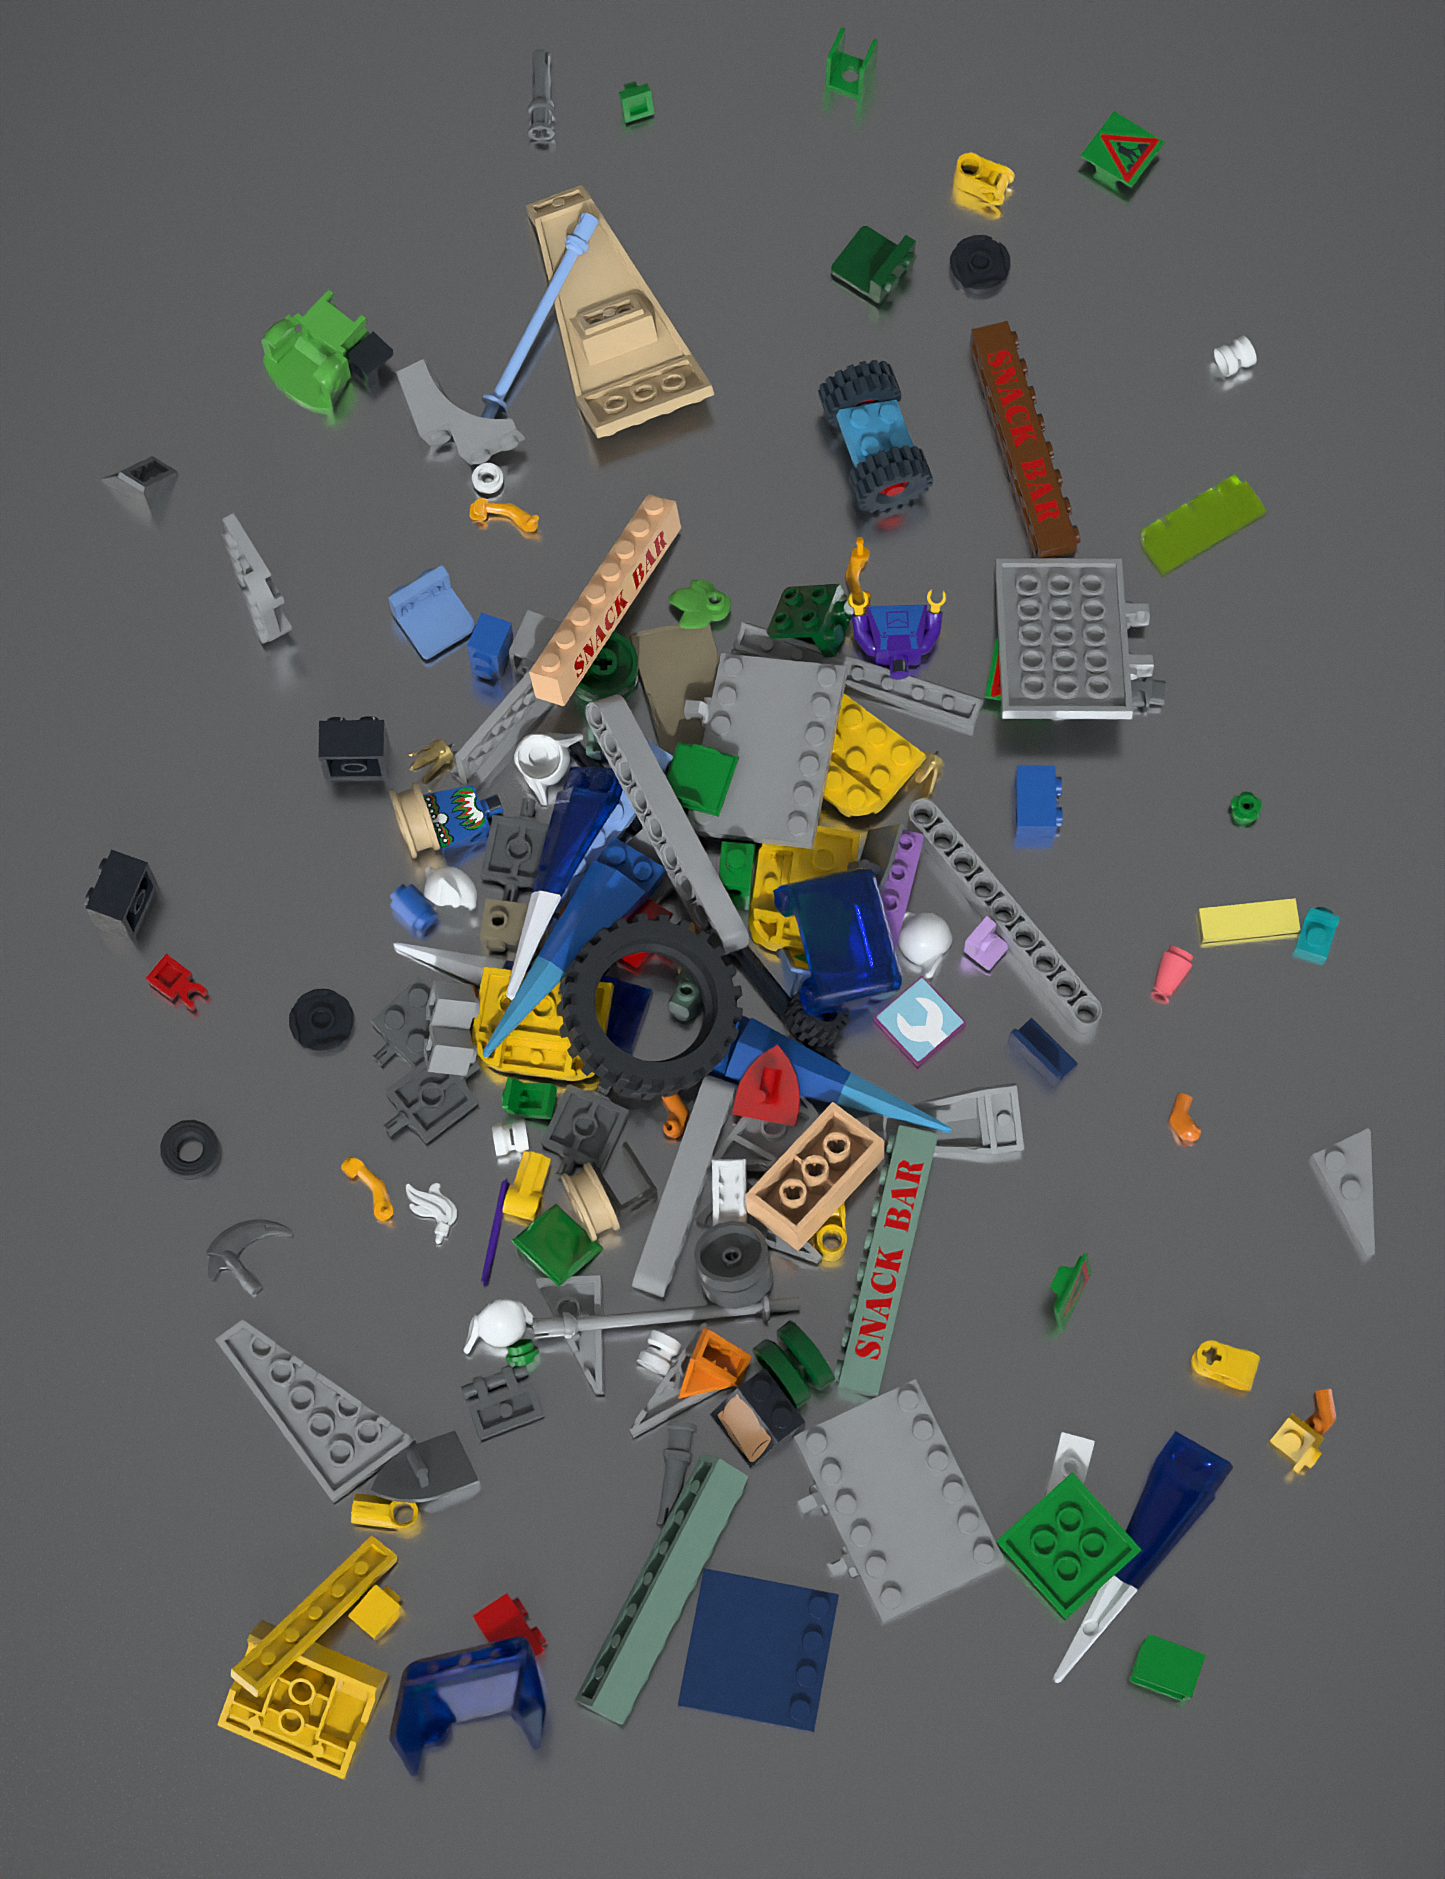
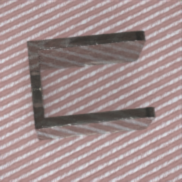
M627 1142L622 1144L623 1155L646 1190L623 1205L617 1199L594 1161L590 1163L620 1221H623L658 1199L657 1188Z

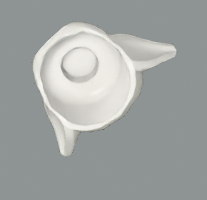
M534 733L526 735L519 743L514 754V762L536 794L541 805H548L547 786L559 782L567 772L570 762L567 748L583 740L581 733H549L545 735Z
M429 866L425 869L426 884L424 896L439 906L451 904L456 908L459 905H463L469 911L476 907L477 891L475 885L462 870L453 866L440 867L436 870Z
M906 911L898 939L899 947L911 962L922 966L927 978H931L941 962L943 954L952 943L953 937L950 928L945 920L934 913L916 915Z
M506 1298L503 1300L497 1299L493 1303H489L480 1314H474L463 1351L469 1354L479 1337L493 1347L512 1345L522 1338L526 1323L532 1326V1318L535 1317L520 1301L517 1302Z

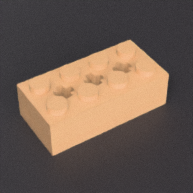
M832 1102L745 1195L747 1213L795 1250L799 1251L884 1159V1140Z

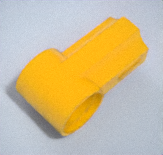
M524 1151L514 1184H511L508 1188L504 1200L503 1213L530 1221L537 1219L543 1200L542 1190L551 1165L550 1158L536 1152Z
M355 1493L351 1510L352 1524L392 1528L401 1532H410L420 1523L421 1513L415 1502H397L376 1495ZM405 1506L412 1508L413 1516L408 1522L401 1523L395 1519L399 1508Z

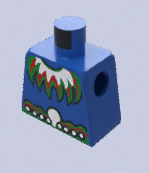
M471 785L423 795L445 860L456 856L487 838L490 831L487 818L504 812L497 794L479 801L475 788Z

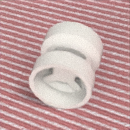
M1245 336L1233 340L1230 346L1222 345L1214 349L1216 363L1226 377L1237 373L1240 367L1247 368L1257 362L1255 350Z
M525 1119L514 1120L512 1124L508 1125L502 1122L492 1124L496 1156L507 1155L509 1151L513 1150L519 1153L529 1151ZM511 1129L513 1130V1136H514V1143H515V1145H512V1143H511V1136H510V1130H511Z
M652 1330L647 1339L648 1346L646 1350L640 1352L637 1362L659 1375L666 1376L671 1367L670 1360L672 1356L678 1354L681 1344L664 1333Z

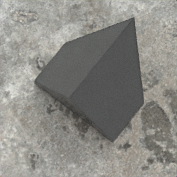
M151 456L118 473L99 480L150 511L174 480L178 471Z

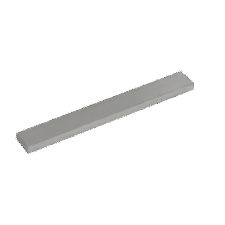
M743 621L732 647V654L846 666L848 673L844 690L970 731H974L984 701L982 698L910 675L901 680L892 679L889 668L837 652L836 657L824 658L817 645L795 638L771 639L767 634V629Z

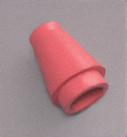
M1170 945L1168 951H1163L1153 989L1171 997L1173 991H1175L1193 967L1191 961L1194 956L1183 949Z

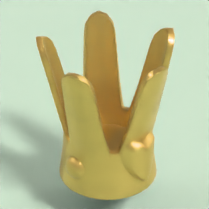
M439 738L427 745V748L406 755L411 757L425 752L411 764L412 769H418L437 760L424 775L423 783L445 763L449 764L454 759L450 748L455 743L453 742L447 746Z
M938 751L935 754L923 752L926 759L916 769L905 788L907 791L912 790L917 783H921L927 776L922 798L926 799L929 793L932 795L937 775L942 772V768L945 765L943 760L937 756Z

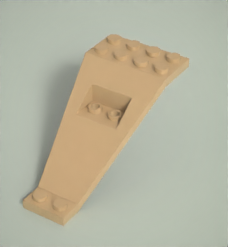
M580 185L525 205L528 216L537 229L549 284L567 251L565 240L568 235H572L581 218V214L588 213L599 220V224L588 242L589 249L587 253L577 257L554 301L577 402L596 437L601 438L613 435L619 430L633 425H640L651 418L662 414H669L675 409L691 403L701 402L703 399L713 396L712 384L584 186Z

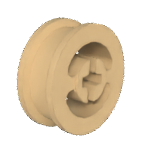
M412 783V789L396 793L394 789L390 790L389 794L395 810L394 813L412 859L417 857L418 851L433 847L435 851L439 850L440 846L433 821L418 783Z
M589 1162L584 1164V1170L570 1177L566 1173L561 1175L572 1206L592 1242L597 1240L598 1233L611 1227L614 1231L620 1229L608 1196Z

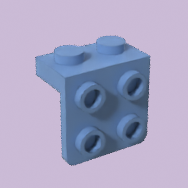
M443 565L436 569H427L418 577V580L409 585L399 586L388 597L391 613L424 659H430L471 634L476 626V622L451 588L449 574Z

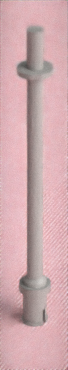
M766 1293L761 1300L751 1306L738 1309L725 1308L714 1304L580 1318L570 1315V1312H562V1316L532 1318L534 1340L564 1336V1339H572V1335H575L578 1331L761 1314L764 1321H769L770 1313L801 1310L800 1296L769 1299Z

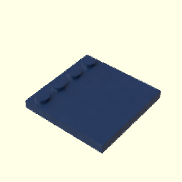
M704 1568L678 1707L814 1733L839 1594Z

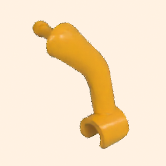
M479 498L470 505L469 516L473 520H486L487 513H495L510 517L524 532H534L538 527V515L532 516L511 503L489 502L485 498Z
M862 537L856 539L857 547L851 552L845 572V579L850 593H852V601L855 605L862 603L863 598L859 574L870 555L869 549L863 547L864 540ZM866 591L865 593L868 596V603L866 606H871V594L869 591Z
M352 1156L348 1157L341 1165L343 1172L351 1179L358 1175L364 1180L373 1193L374 1216L381 1221L390 1219L393 1215V1207L383 1180L371 1172L361 1160Z

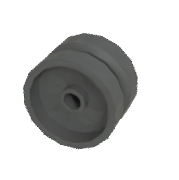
M729 1221L719 1223L705 1231L697 1241L694 1251L695 1263L702 1290L711 1302L725 1308H743L761 1300L770 1290L774 1274L766 1239L758 1228L746 1222Z

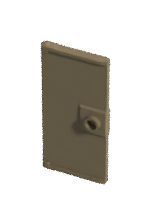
M680 623L629 635L630 642L637 654L638 670L660 747L672 756L678 741L691 745H702L706 727L702 726V721L699 718L692 717L687 720L684 715L686 700L703 702L704 697L712 698L720 658L710 623L706 627L695 629L680 628Z

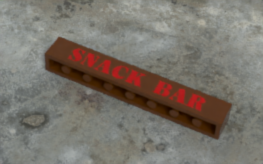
M1008 321L972 329L970 346L1036 558H1067L1075 556L1077 544L1080 543L1079 530L1076 525L1071 524L1069 515L1072 514L1069 499L1062 496L1060 487H1063L1062 476L1059 469H1054L1051 461L1054 459L1053 447L1050 441H1045L1043 432H1045L1043 416L1041 413H1036L1034 406L1037 403L1034 387L1028 386L1025 378L1028 376V369L1025 359H1020L1017 349H1019L1016 331L1011 332Z

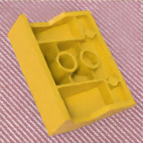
M261 1620L248 1636L247 1642L249 1646L245 1656L276 1626ZM314 1642L257 1698L234 1680L217 1725L344 1779L378 1703L388 1673Z

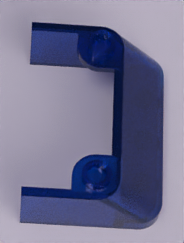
M520 1636L418 1659L404 1669L388 1739L411 1777L418 1776L423 1750L441 1746L449 1737L453 1723L506 1711L512 1712L513 1720L521 1727L533 1750L540 1749L546 1715V1703L534 1650L525 1637Z

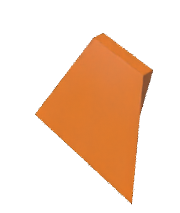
M703 1328L691 1356L678 1399L734 1386L739 1387L752 1356L713 1331Z

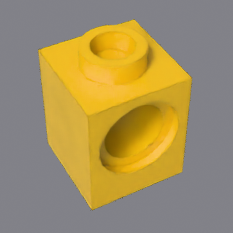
M375 1584L348 1617L374 1641L378 1642L403 1613V1608L398 1604L402 1598L389 1586L386 1585L382 1590Z

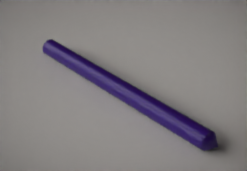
M507 1178L501 1182L481 1277L483 1286L489 1283L503 1218L504 1200L510 1185Z

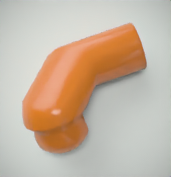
M678 1092L674 1096L664 1098L662 1095L661 1097L670 1110L666 1123H663V1131L672 1138H677L685 1132L690 1118V1111Z
M1177 1093L1169 1118L1170 1125L1181 1139L1190 1142L1196 1141L1201 1135V1128L1195 1124L1188 1114L1193 1098L1184 1093Z
M1332 1389L1315 1391L1318 1409L1305 1420V1423L1320 1435L1325 1434L1336 1421Z

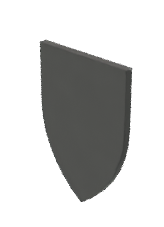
M901 823L868 830L860 860L850 862L847 866L848 872L856 875L853 899L856 915L860 919H863L874 905L888 879L904 825Z
M454 1430L413 1445L394 1456L377 1475L372 1485L371 1493L397 1502H425L479 1484V1479Z

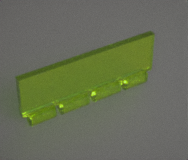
M1233 474L1215 485L1220 495L1219 497L1210 488L1190 500L1189 503L1194 510L1193 513L1187 504H1183L1164 516V521L1168 528L1158 519L1140 530L1145 540L1142 546L1162 575L1267 512L1247 481L1242 483Z

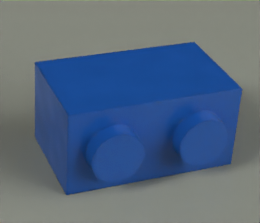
M481 612L467 645L471 670H474L476 675L485 679L494 677L501 680L510 659L509 649L514 640L511 622Z
M1017 765L1014 775L1016 837H1054L1057 826H1062L1063 820L1062 807L1056 806V796H1061L1062 793L1061 777H1056L1055 766Z

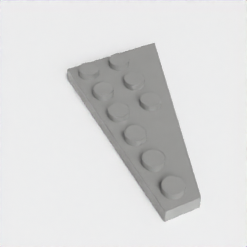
M243 1319L215 1339L333 1503L385 1466L398 1453L416 1443L414 1438L395 1427L381 1415L372 1411L325 1376L313 1370L302 1360L290 1354Z

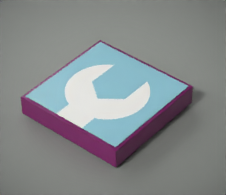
M923 976L918 978L873 1018V1021L916 1067H919L966 1026V1021Z

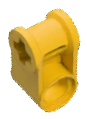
M970 152L958 158L953 180L956 187L961 191L982 198L990 204L1001 205L1005 199L1004 192L1008 184L1014 181L1015 174L1010 168L1002 164H996ZM963 170H971L975 174L969 175L964 173Z
M844 1202L815 1232L816 1249L823 1256L822 1259L826 1261H837L846 1252L847 1233ZM828 1237H835L841 1244L835 1249H829L824 1246L823 1240Z
M1213 1340L1203 1342L1191 1357L1192 1368L1197 1374L1243 1391L1251 1390L1260 1361V1356L1251 1351L1234 1348ZM1207 1352L1212 1354L1211 1360L1214 1362L1211 1365L1206 1363L1207 1357L1204 1355Z

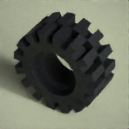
M809 983L805 987L800 988L787 1005L788 1008L785 1011V1016H789L786 1019L787 1025H793L790 1031L793 1034L799 1032L801 1035L798 1039L802 1042L805 1038L809 1039L808 1045L814 1046L817 1042L818 1047H823L825 1044L830 1045L836 1040L848 1024L849 1018L847 1017L850 1014L849 1009H844L847 1005L846 1001L838 1000L841 995L837 991L834 995L830 993L832 988L829 986L822 989L821 983H816L814 986L812 983ZM809 1008L818 1011L825 1021L816 1018Z

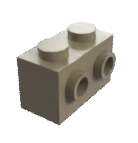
M486 898L480 930L481 944L485 945L487 949L497 952H503L506 948L517 950L529 904ZM551 919L533 956L540 953L549 937Z

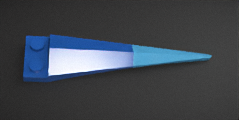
M613 836L596 861L593 860L485 1046L483 1050L484 1057H488L566 976L565 972L569 964L596 932L603 927L609 928L615 920L623 917L627 919L650 899L668 874L662 865Z
M742 1015V1018L736 1023L735 1029L739 1030L736 1040L730 1044L729 1052L725 1058L709 1073L722 1080L740 1084L748 1068L763 1053L779 1045L790 1059L795 1070L801 1097L827 1103L834 1102L836 1105L889 1117L937 1131L952 1132L950 1126L752 1017L750 1019Z

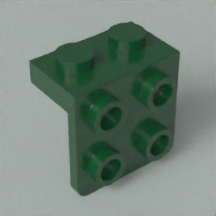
M862 226L831 266V272L872 300L880 303L887 293L890 294L895 289L905 270L908 271L914 264L917 257L915 254L916 241L905 235L897 245L872 228Z
M840 584L787 587L780 597L768 626L767 634L771 639L811 637L824 658L836 657L854 613V608L848 605L847 595Z

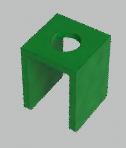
M841 27L827 57L825 86L862 99L876 68L878 40L873 39L865 59H859L844 53L845 28ZM849 68L857 70L859 73L858 80L854 82L845 81L842 77L843 71Z
M1149 1634L1142 1641L1130 1681L1187 1702L1193 1696L1206 1655Z

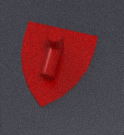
M779 1045L763 1053L748 1068L740 1081L732 1115L797 1126L800 1107L798 1078L790 1059Z

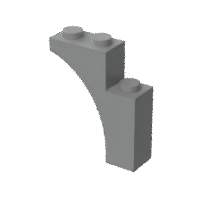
M422 359L396 372L419 435L430 446L444 444L453 436L460 456L470 465L488 461L491 455L500 451L511 450L519 442L526 439L523 428L513 418L489 419L478 417L455 406L444 392L435 369L426 360Z

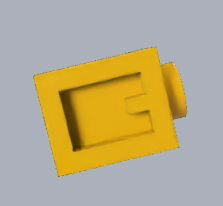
M1291 1413L1270 1442L1297 1462L1293 1470L1299 1473L1304 1465L1311 1468L1323 1452L1318 1447L1325 1438L1295 1414Z

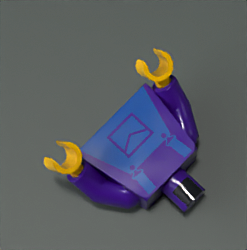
M932 589L928 592L927 600L931 605L930 610H927V605L866 606L868 596L864 591H861L863 599L860 605L853 603L852 593H849L847 596L848 605L854 608L852 623L855 640L867 655L873 656L876 665L890 667V677L892 679L901 680L909 676V665L920 664L921 655L929 653L938 640L943 612L940 611V606L946 600L944 590L943 599L939 603H934L931 600Z

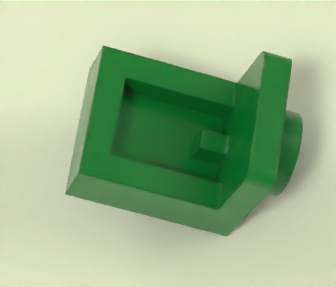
M508 1077L502 1092V1108L517 1118L552 1119L557 1087L551 1083H523L515 1077Z

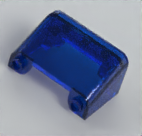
M870 868L850 869L781 885L773 890L775 906L784 917H796L811 977L803 982L799 991V998L803 1004L806 1016L871 1008L900 990L902 973L877 880Z

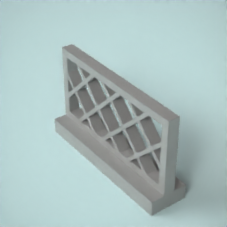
M529 671L455 755L457 764L451 770V775L465 786H474L476 793L479 792L518 747L521 740L532 731L555 704L535 697Z

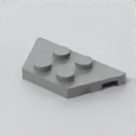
M800 1096L796 1127L742 1116L711 1159V1164L712 1160L746 1159L747 1171L767 1172L819 1117V1114L806 1097Z

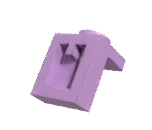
M988 916L983 919L966 939L964 952L985 969L991 970L1008 950V944L995 934L997 924Z

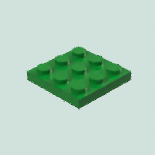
M1073 1472L996 1540L999 1546L1065 1620L1142 1551Z

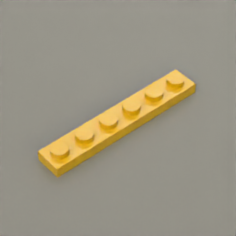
M371 1535L231 1669V1677L257 1698L396 1563L397 1555Z

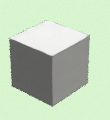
M527 610L509 649L511 669L526 675L561 625V622Z

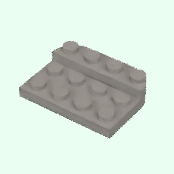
M232 513L222 519L226 531L221 534L227 544L226 549L231 556L230 562L235 569L233 572L240 585L246 587V589L242 590V593L247 601L246 606L251 613L250 618L255 626L253 627L261 643L264 644L291 631L292 626L279 607L285 602L283 596L271 580L272 575L236 516Z

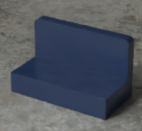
M1030 1018L1019 1030L1015 1028L1010 1032L1008 1043L1053 1088L1077 1067L1078 1063L1033 1018Z

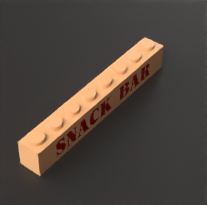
M650 494L646 496L529 671L536 698L565 706L680 531L681 524L676 501Z

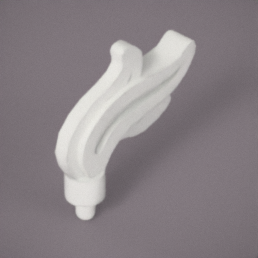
M439 1183L431 1185L429 1193L413 1189L410 1184H407V1196L412 1203L417 1205L410 1204V1209L419 1216H430L436 1219L437 1225L434 1233L437 1236L435 1242L441 1243L443 1236H447L450 1226L457 1219L455 1205L439 1192Z

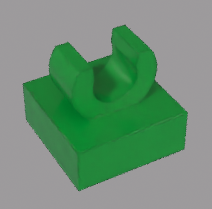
M635 81L623 84L625 90L618 93L622 116L626 123L655 114L651 90L647 83L637 86Z

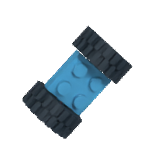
M872 360L868 364L866 361L859 362L858 366L849 365L844 371H836L834 377L829 376L826 378V383H821L819 386L818 395L828 423L830 422V425H837V427L841 428L855 468L850 471L849 481L859 508L863 511L868 510V512H874L877 509L878 512H884L886 508L894 509L900 504H909L911 499L916 500L920 498V493H926L929 490L928 487L933 485V477L923 450L913 446L898 402L902 399V394L891 365L887 364L886 361L878 363V360Z

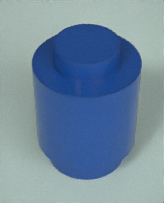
M402 884L390 896L393 900L390 907L412 929L416 928L419 932L425 930L438 916V913L434 910L435 905L414 884H410L407 887Z

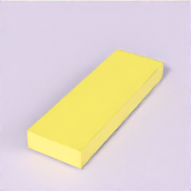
M1296 898L1199 908L1198 910L1202 943L1299 933L1300 931Z

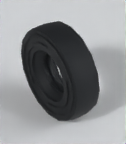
M182 1120L172 1125L164 1133L160 1144V1156L166 1169L173 1175L186 1180L198 1179L207 1175L216 1166L220 1156V1142L214 1130L206 1123L197 1120ZM186 1138H196L203 1145L201 1156L194 1161L187 1162L178 1156V1146Z

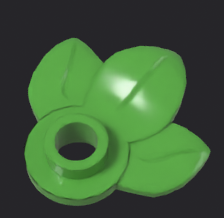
M691 580L690 588L678 589L668 597L669 603L684 611L679 624L680 628L695 629L706 627L711 621L724 619L731 610L729 596L717 591L715 586L706 580Z

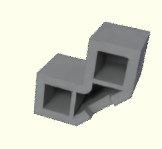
M434 980L426 1006L425 1019L430 1020V1034L428 1039H424L423 1049L428 1072L466 1076L470 1063L474 1064L477 1056V1046L472 1042L469 1029L472 1019L477 1018L479 1014L480 1000L475 997L472 984Z

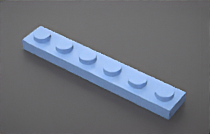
M647 740L661 769L666 774L673 756ZM619 781L542 890L561 896L555 912L558 914L561 908L571 900L593 860L596 861L613 836L620 840L636 817V813Z

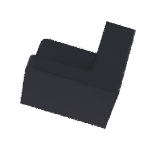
M373 331L348 352L346 358L349 369L366 386L371 388L379 381L377 369L394 355V352Z

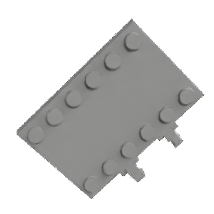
M996 558L995 581L1002 719H1132L1131 680L1138 677L1152 676L1154 661L1153 654H1133V651H1129L1127 629L1130 628V625L1132 627L1147 626L1150 620L1149 604H1132V601L1125 600L1122 559Z
M721 653L712 698L704 697L703 702L686 700L684 715L687 720L692 717L699 718L702 721V726L706 727L702 746L738 756L739 760L719 817L688 810L687 818L697 836L813 849L848 673L846 666Z
M916 1379L793 1437L815 1482L814 1485L809 1487L811 1495L797 1501V1506L802 1516L813 1509L818 1510L822 1508L825 1515L829 1513L845 1545L841 1548L844 1556H841L839 1560L833 1563H827L826 1567L832 1579L849 1571L852 1578L860 1576L882 1624L1006 1565L1004 1557Z

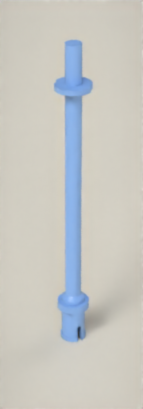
M582 213L572 235L567 236L565 240L567 251L493 394H484L482 396V401L487 406L481 417L494 419L497 411L506 412L508 409L503 400L575 260L579 255L586 254L589 249L588 242L599 224V220L594 216Z

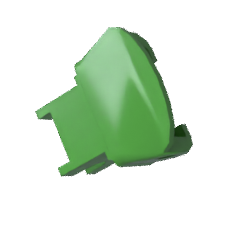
M329 289L304 316L297 313L291 317L288 314L285 319L273 324L265 332L261 340L265 353L263 363L275 384L296 401L320 411H329L334 408L346 383L351 378L346 354L369 335V331L364 327L367 324L366 317L361 315L354 322L340 312L336 305L331 302L334 299V294ZM300 324L302 330L296 333L295 328Z

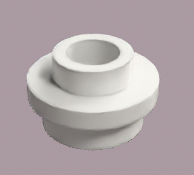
M483 463L473 471V485L481 493H494L503 484V473L495 464ZM487 476L493 478V481L490 483H484L482 480Z

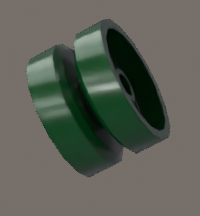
M613 631L574 690L573 695L582 705L587 706L590 702L615 694L621 695L626 703L631 701L638 689L639 664L635 648L626 637Z
M789 1320L776 1331L777 1340L781 1348L774 1341L764 1339L752 1348V1352L761 1368H765L793 1406L798 1409L811 1399V1391L807 1382L812 1387L823 1390L835 1380V1376L816 1345L796 1323Z

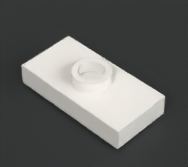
M746 1159L712 1160L713 1226L729 1221L748 1223L745 1197L747 1194Z
M1064 1432L1061 1433L1046 1495L1072 1472L1084 1485L1095 1441Z

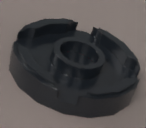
M972 235L962 239L952 251L949 260L950 275L954 283L966 292L989 294L998 290L1006 282L1011 268L1010 255L1000 241L998 243L987 235Z
M314 989L304 993L294 1004L289 1014V1028L295 1041L304 1050L315 1054H329L341 1049L350 1040L355 1028V1015L349 1001L345 997L330 989Z

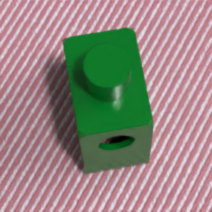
M722 842L719 878L726 891L735 889L741 892L739 894L728 893L736 910L749 911L755 845Z

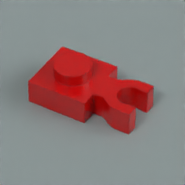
M168 954L164 955L145 978L150 985L171 1001L179 995L185 1006L191 1011L196 1008V1004L189 1000L190 994L198 992L205 997L208 993L207 989L201 984L189 982L193 977L192 973Z

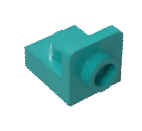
M1310 907L1304 917L1294 952L1325 962L1341 917L1334 915L1332 910L1325 907Z

